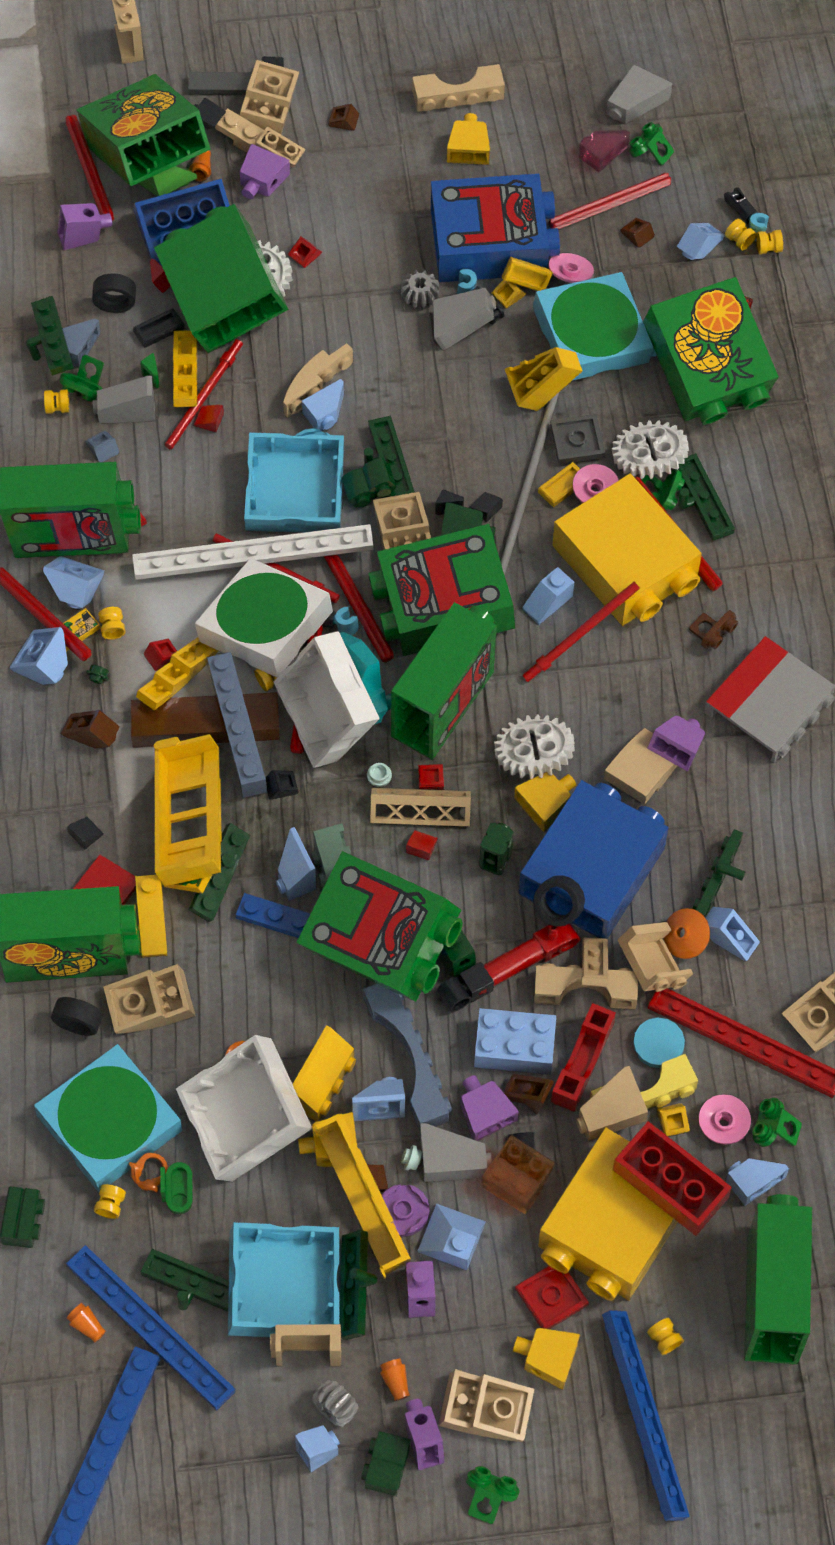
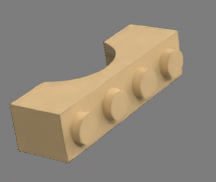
M500 64L478 67L475 76L470 81L459 85L447 84L438 79L435 74L412 78V92L417 112L504 99L505 84Z
M549 963L542 964L541 966L536 965L534 1004L560 1005L564 996L570 991L577 988H590L601 993L606 998L610 1008L636 1009L638 979L634 971L629 968L608 970V987L582 985V968L578 965H569L567 967H556V965Z

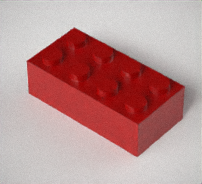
M649 1121L614 1159V1172L695 1236L698 1235L722 1207L731 1193L732 1187Z

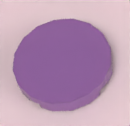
M400 1184L392 1186L382 1194L394 1220L391 1223H394L400 1237L412 1236L423 1229L428 1221L430 1210L428 1199L421 1190L412 1185L401 1186Z

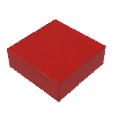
M443 764L418 765L419 789L444 790Z

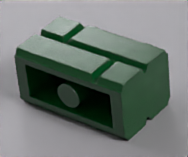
M490 823L486 835L480 844V869L498 876L503 874L506 863H508L512 855L514 832L508 825Z
M8 1187L0 1231L1 1244L32 1248L34 1240H39L41 1224H37L38 1216L43 1215L45 1209V1199H42L40 1190Z

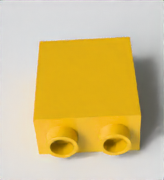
M631 473L554 521L552 546L604 606L633 581L640 587L636 593L611 613L622 626L636 617L641 622L649 620L661 609L662 600L674 592L678 597H683L689 594L700 582L698 572L702 553Z
M605 1128L540 1229L538 1247L544 1250L541 1254L542 1260L553 1269L562 1273H568L570 1268L573 1267L590 1277L586 1284L598 1296L613 1301L618 1294L629 1301L678 1222L613 1171L614 1159L630 1141Z

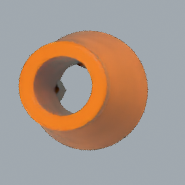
M210 151L196 156L189 167V170L197 175L196 181H205L211 175Z
M80 1303L67 1316V1319L70 1321L69 1325L89 1337L94 1343L106 1333L90 1307L85 1306L83 1303Z
M401 1359L381 1364L382 1371L380 1375L392 1393L394 1401L409 1397L405 1364H402Z

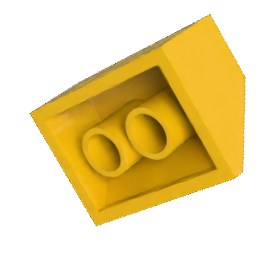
M327 1025L292 1084L307 1117L316 1122L319 1121L322 1115L326 1116L332 1105L330 1101L334 1093L339 1094L344 1084V1080H342L346 1072L350 1073L356 1063L354 1048Z

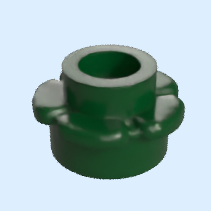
M91 664L90 669L86 670L89 680L94 683L102 684L103 681L109 680V670L101 666Z

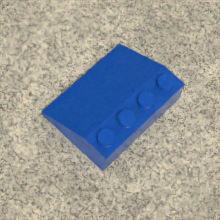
M222 179L134 203V214L150 259H155L161 265L154 247L165 242V238L172 231L181 228L188 229L205 220V216L212 209L230 206Z

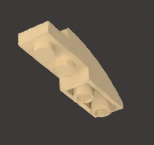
M228 108L215 127L216 130L233 139V145L248 153L251 144L289 159L290 167L293 168L305 152L304 148L271 128L266 127L263 130Z
M347 343L330 355L322 350L299 371L292 381L283 402L284 415L287 418L293 413L296 414L302 410V400L322 390L323 383L330 381L335 374L341 370H346L352 364L353 349Z

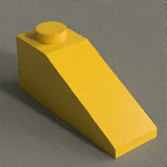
M157 875L135 876L142 958L168 956L162 881Z

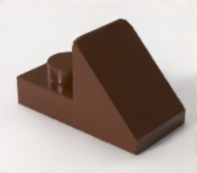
M512 1074L503 1093L511 1102L527 1104L535 1114H538L554 1082L552 1079Z

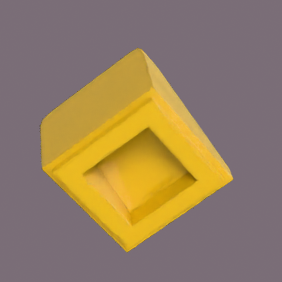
M502 280L491 292L505 308L510 307L526 295L517 284Z
M682 1103L657 1108L658 1117L665 1135L671 1136L690 1131L686 1108Z

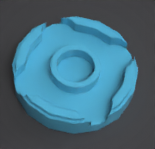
M657 1017L648 1019L638 1027L634 1035L633 1047L642 1063L649 1067L661 1069L663 1062L683 1054L685 1039L682 1030L677 1024L668 1019Z

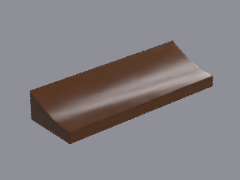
M277 692L243 694L255 741L280 740ZM216 695L170 698L156 710H153L139 699L131 700V740L133 748L154 747L155 742L172 737H178L180 741L209 734L216 743H229Z

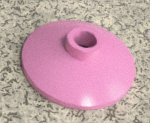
M561 253L559 256H553L549 261V269L553 272V275L565 282L576 283L589 280L594 273L592 264L587 259L576 254Z
M599 464L587 465L576 473L573 480V491L578 500L584 503L619 481V479L606 466ZM594 487H595V488H597L599 491H598V492L593 491V490H591V488H594Z
M717 1095L708 1099L701 1107L699 1113L700 1128L703 1134L715 1143L723 1145L736 1143L746 1136L750 1128V1112L747 1106L734 1096ZM726 1120L728 1125L722 1126L719 1121Z

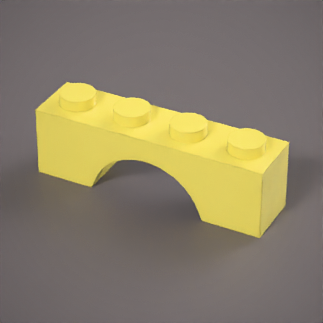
M686 1054L663 1062L661 1064L659 1081L652 1088L640 1092L647 1109L654 1106L658 1108L666 1106L674 1098L679 1096L686 1098L695 1092L698 1079ZM602 1087L597 1088V1089H595V1090H592L591 1093H590V1099H591Z

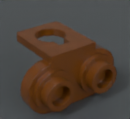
M731 610L727 611L718 622L706 613H702L690 626L689 630L702 639V647L705 649H717L723 641L722 636L726 632L732 633L739 622L736 621V614ZM701 623H709L712 628L707 633H703L698 628Z

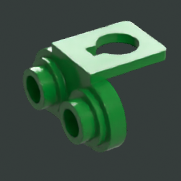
M649 122L642 127V135L630 141L629 153L632 157H638L649 149L658 164L664 165L674 153V149L663 135V128L660 124ZM657 142L665 146L666 152L663 157L658 153Z
M86 354L83 355L77 375L71 373H62L60 375L59 382L62 385V389H68L70 393L78 391L83 394V399L93 402L97 398V391L103 389L98 384L104 362ZM87 363H92L96 367V373L90 379L87 378L88 373L85 370Z
M673 469L664 482L654 476L650 479L649 475H645L641 479L644 484L646 481H651L654 484L658 493L654 492L652 494L665 510H672L676 506L678 498H676L675 493L682 488L685 482L681 471Z
M764 1099L759 1105L758 1119L752 1129L754 1142L761 1147H766L778 1135L790 1145H796L802 1123L784 1109V1104L779 1099ZM784 1123H792L793 1134L791 1136L788 1135Z
M183 1162L173 1163L169 1166L166 1173L165 1167H160L162 1202H166L168 1209L175 1214L188 1212L193 1204L192 1170Z
M477 1466L474 1470L469 1471L466 1483L475 1489L468 1515L493 1524L501 1500L507 1502L517 1500L520 1490L516 1485V1480L509 1476L500 1478L492 1475L491 1471L483 1466ZM485 1497L490 1499L489 1504L492 1507V1511L488 1514L481 1513L477 1508V1503L483 1501Z

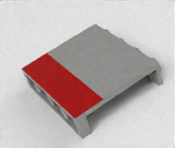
M765 636L706 701L704 713L712 718L718 712L772 751L771 762L775 763L779 757L784 758L791 748L790 745L794 740L799 741L806 731V726L809 723L813 725L817 721L823 707L828 708L835 699L833 696L835 685Z

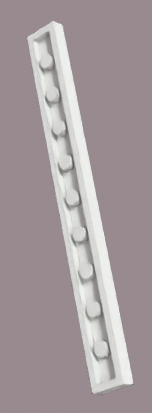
M369 524L133 554L135 579L139 580L242 567L250 558L265 564L374 549L371 526Z

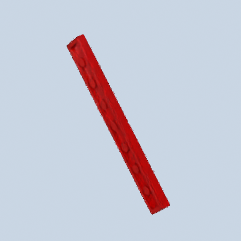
M668 988L660 992L655 991L648 1004V1009L831 1098L835 1095V1069Z

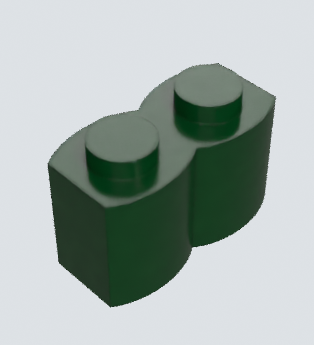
M384 458L372 460L362 468L352 470L342 477L348 501L355 507H365L376 497H386L397 488L390 464Z
M379 1431L377 1438L372 1437L368 1454H372L370 1464L365 1463L361 1477L362 1480H365L366 1489L397 1496L411 1439Z

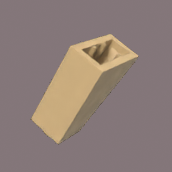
M630 1066L624 1067L580 1108L579 1118L576 1119L580 1133H585L588 1141L600 1137L605 1128L616 1132L647 1121L648 1110Z

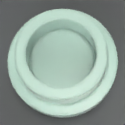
M375 763L367 771V779L375 787L386 786L391 781V770L383 763Z
M412 1145L410 1149L406 1148L403 1153L401 1163L405 1164L404 1170H416L419 1165L422 1151L417 1149L415 1145Z

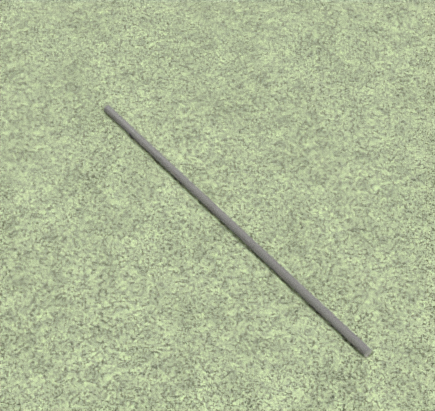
M559 393L548 402L500 561L504 575L508 567Z

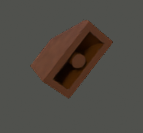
M100 710L73 713L67 720L61 735L95 749L110 747L114 743L120 726Z

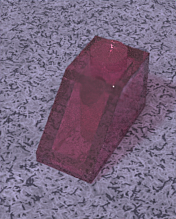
M627 130L594 131L589 137H584L580 142L579 158L597 172L602 171L629 147L630 132Z

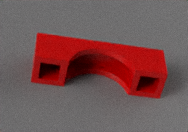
M594 1003L591 1004L573 1052L553 1088L551 1103L575 1112L614 1026L616 1012Z

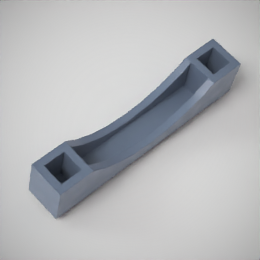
M228 652L207 657L210 677L225 724L242 796L245 798L266 793V779L232 654Z
M379 984L364 988L363 999L372 1020L393 1033L404 1045L411 1058L415 1071V1087L411 1098L410 1110L419 1131L420 1124L422 1123L436 1127L449 1122V1112L452 1111L450 1102L447 1097H442L440 1089H442L441 1081L438 1075H433L430 1069L433 1066L429 1053H424L421 1048L423 1041L418 1029H413L411 1011L408 1007L404 1008L401 1001L404 1000V996Z

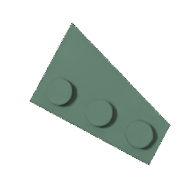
M342 823L313 831L314 851L311 852V858L314 866H319L321 873L318 874L321 888H324L341 852L344 851L351 854L350 848L346 846L344 840V827Z

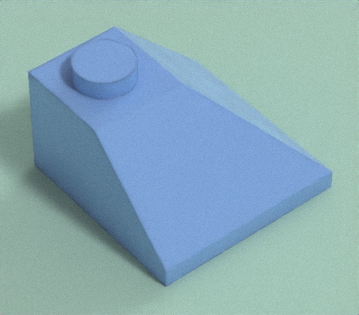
M62 556L48 563L43 568V572L59 600L66 602L69 607L75 609L83 608L91 602L104 575V570Z
M56 627L33 630L9 668L42 685L55 684L60 681L64 675L63 671L68 665L63 629Z
M295 827L289 831L278 868V880H276L279 892L281 894L285 893L288 901L316 890L315 867Z
M395 1077L383 1078L352 1098L354 1121L404 1118L405 1093L403 1079Z
M436 1204L418 1253L468 1270L486 1221Z

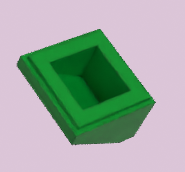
M151 353L140 361L141 373L143 377L152 376L153 387L157 389L159 388L155 355Z

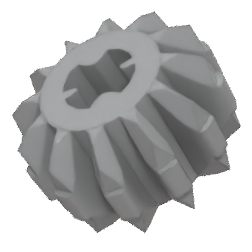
M415 270L414 275L407 273L406 279H403L401 282V296L405 299L407 305L413 303L414 309L418 305H421L424 309L426 304L433 306V300L439 296L438 280H435L434 274L427 275L426 270L422 273H418Z
M327 1380L324 1384H321L312 1398L316 1409L321 1412V1415L336 1426L343 1427L346 1423H349L359 1408L350 1392L336 1381Z

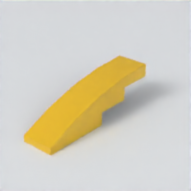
M174 331L173 404L174 407H197V339L191 331Z
M197 637L171 656L170 662L155 672L153 680L137 691L136 698L153 710H156L195 677L208 663L207 657L215 656L218 650L199 642Z

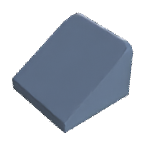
M103 431L85 441L99 462H103L119 453L115 439L107 431Z

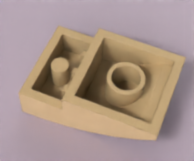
M256 60L240 116L263 130L269 127L282 134L299 72Z
M420 492L373 500L383 550L431 538L429 523Z
M646 728L640 731L619 752L605 769L604 774L606 781L644 805L655 791H659L677 767V765L647 749L653 733Z
M178 964L157 972L147 970L103 987L116 1034L157 1028L196 1016L184 970Z
M835 972L825 981L818 982L782 1013L814 1052L819 1051L835 1040Z
M455 1369L449 1374L438 1426L489 1438L523 1442L534 1389L485 1374L480 1377Z

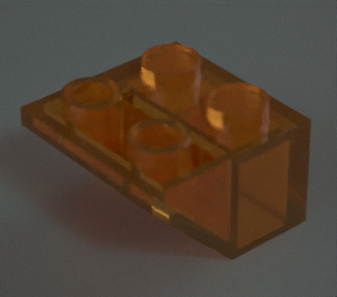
M511 1135L483 1174L482 1187L526 1214L539 1196L555 1162Z

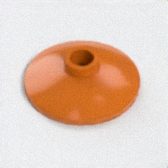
M685 908L674 912L666 921L672 931L663 938L672 955L681 959L694 958L704 951L709 942L710 927L708 921L703 914L694 909ZM684 928L685 934L683 937H681L680 933L681 930Z

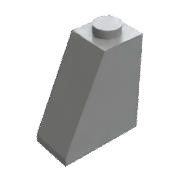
M633 65L608 99L606 115L626 124L668 101L671 98L672 83Z
M486 288L433 300L434 339L441 349H448L494 319L493 310L496 309V301L494 296H490Z
M145 376L98 390L97 400H93V414H98L99 423L155 421L152 376Z
M426 1123L420 1124L424 1182L487 1177V1168H492L491 1152L486 1153L484 1143Z

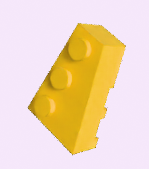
M558 347L540 353L532 360L521 361L520 365L505 368L517 406L539 411L583 371L576 352Z

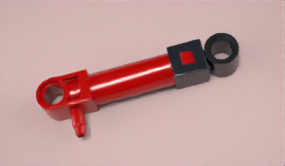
M570 923L557 927L547 925L533 933V938L485 964L479 962L461 972L459 978L455 976L447 979L440 984L437 991L450 1012H456L464 1008L470 1001L474 1002L491 993L494 986L542 960L547 962L570 950L578 944L580 937Z

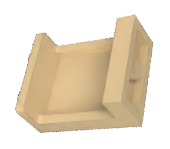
M112 0L117 22L114 26L122 64L144 61L141 26L135 0Z
M667 922L631 926L618 939L644 991L656 990V992H660L666 988L676 990L687 984L686 980L693 975L691 969L679 970L663 940L672 931Z
M341 1324L275 1325V1334H270L271 1358H276L277 1366H282L283 1351H330V1366H341Z

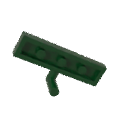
M53 295L32 302L31 305L40 334L26 340V346L34 361L40 360L41 354L37 345L42 344L52 376L74 369Z
M391 416L368 420V427L378 457L373 458V449L366 448L364 450V465L372 460L384 458L390 464L397 486L390 493V497L415 493Z
M695 453L688 456V458H684L685 463L678 464V470L682 472V478L685 479V488H682L679 494V508L685 509L695 506L712 541L734 534L735 527L697 454Z
M232 823L225 826L221 842V873L212 874L203 893L196 892L188 909L189 911L207 922L214 920L251 836L250 834Z
M734 829L730 837H725L721 846L723 854L721 858L716 856L711 867L714 873L711 878L706 877L701 889L704 892L702 898L697 897L692 909L699 911L704 917L709 913L725 876L729 875L741 881L745 876V871L731 866L741 844L743 832Z
M363 1230L342 1235L339 1324H341V1339L344 1340L365 1335L367 1286L374 1285L378 1281L376 1275L367 1272L368 1232Z
M151 1249L141 1269V1275L179 1291L177 1300L180 1310H187L194 1297L228 1312V1280Z

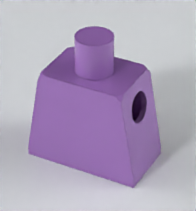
M251 144L240 170V184L244 187L241 191L243 196L248 199H253L256 193L270 196L289 176V159Z
M93 203L60 205L57 233L63 250L97 242L100 237V229L112 227L111 215L109 213L99 215L97 207Z
M674 716L656 728L647 749L688 771L705 735V731L700 728L699 722L695 719L685 720L680 716Z
M475 1075L463 1081L462 1084L468 1093L461 1096L460 1105L473 1140L479 1141L518 1121L517 1108L494 1081L481 1086Z
M433 1261L407 1262L405 1274L408 1317L435 1316ZM420 1300H426V1301H428V1302L425 1303V1304H417V1303H416L417 1301H420Z
M421 1399L410 1400L406 1403L408 1412L405 1413V1424L408 1438L411 1439V1448L418 1471L443 1464V1440L431 1406L423 1407Z

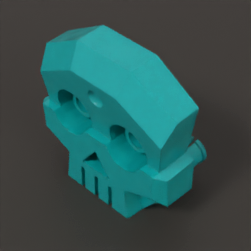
M341 632L340 635L380 718L375 723L378 724L382 722L386 712L391 709V693L386 695L381 685L379 660L361 639Z

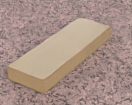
M583 938L582 985L608 987V939Z

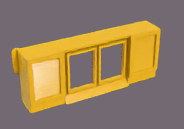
M210 734L180 741L178 737L157 741L154 743L155 874L165 886H170L221 873L222 834L219 747ZM206 786L205 807L171 814V794ZM207 815L206 836L171 843V823Z
M337 1114L315 1126L313 1125V1132L316 1138H320L363 1231L368 1232V1242L380 1265V1272L383 1278H386L387 1274L406 1266L407 1262H411V1258L394 1223H391L394 1220L343 1115Z

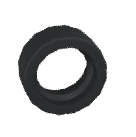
M110 273L95 279L92 301L100 310L110 313H122L130 310L135 305L136 285L129 277ZM113 291L122 293L123 295H110L105 292Z
M559 875L547 879L535 891L533 902L539 918L545 923L557 927L573 922L580 915L584 908L585 897L583 890L575 880ZM559 887L569 894L573 904L569 913L560 915L550 909L546 901V893L549 889Z
M72 997L58 998L51 1015L52 1021L57 1026L69 1032L85 1036L95 1035L103 1018L102 1011L97 1007Z

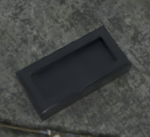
M174 308L134 326L133 332L143 347L146 348L173 335L174 331L185 329V326Z

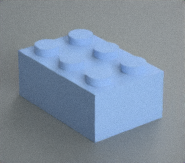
M479 1008L474 1068L551 1075L556 1015Z

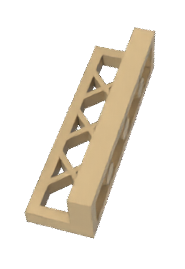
M372 788L370 823L470 826L471 791ZM376 804H387L392 812L386 817L376 816ZM404 805H412L417 813L408 818L404 817L399 810ZM429 806H437L442 813L437 818H429L424 811ZM454 807H465V819H454L448 812Z

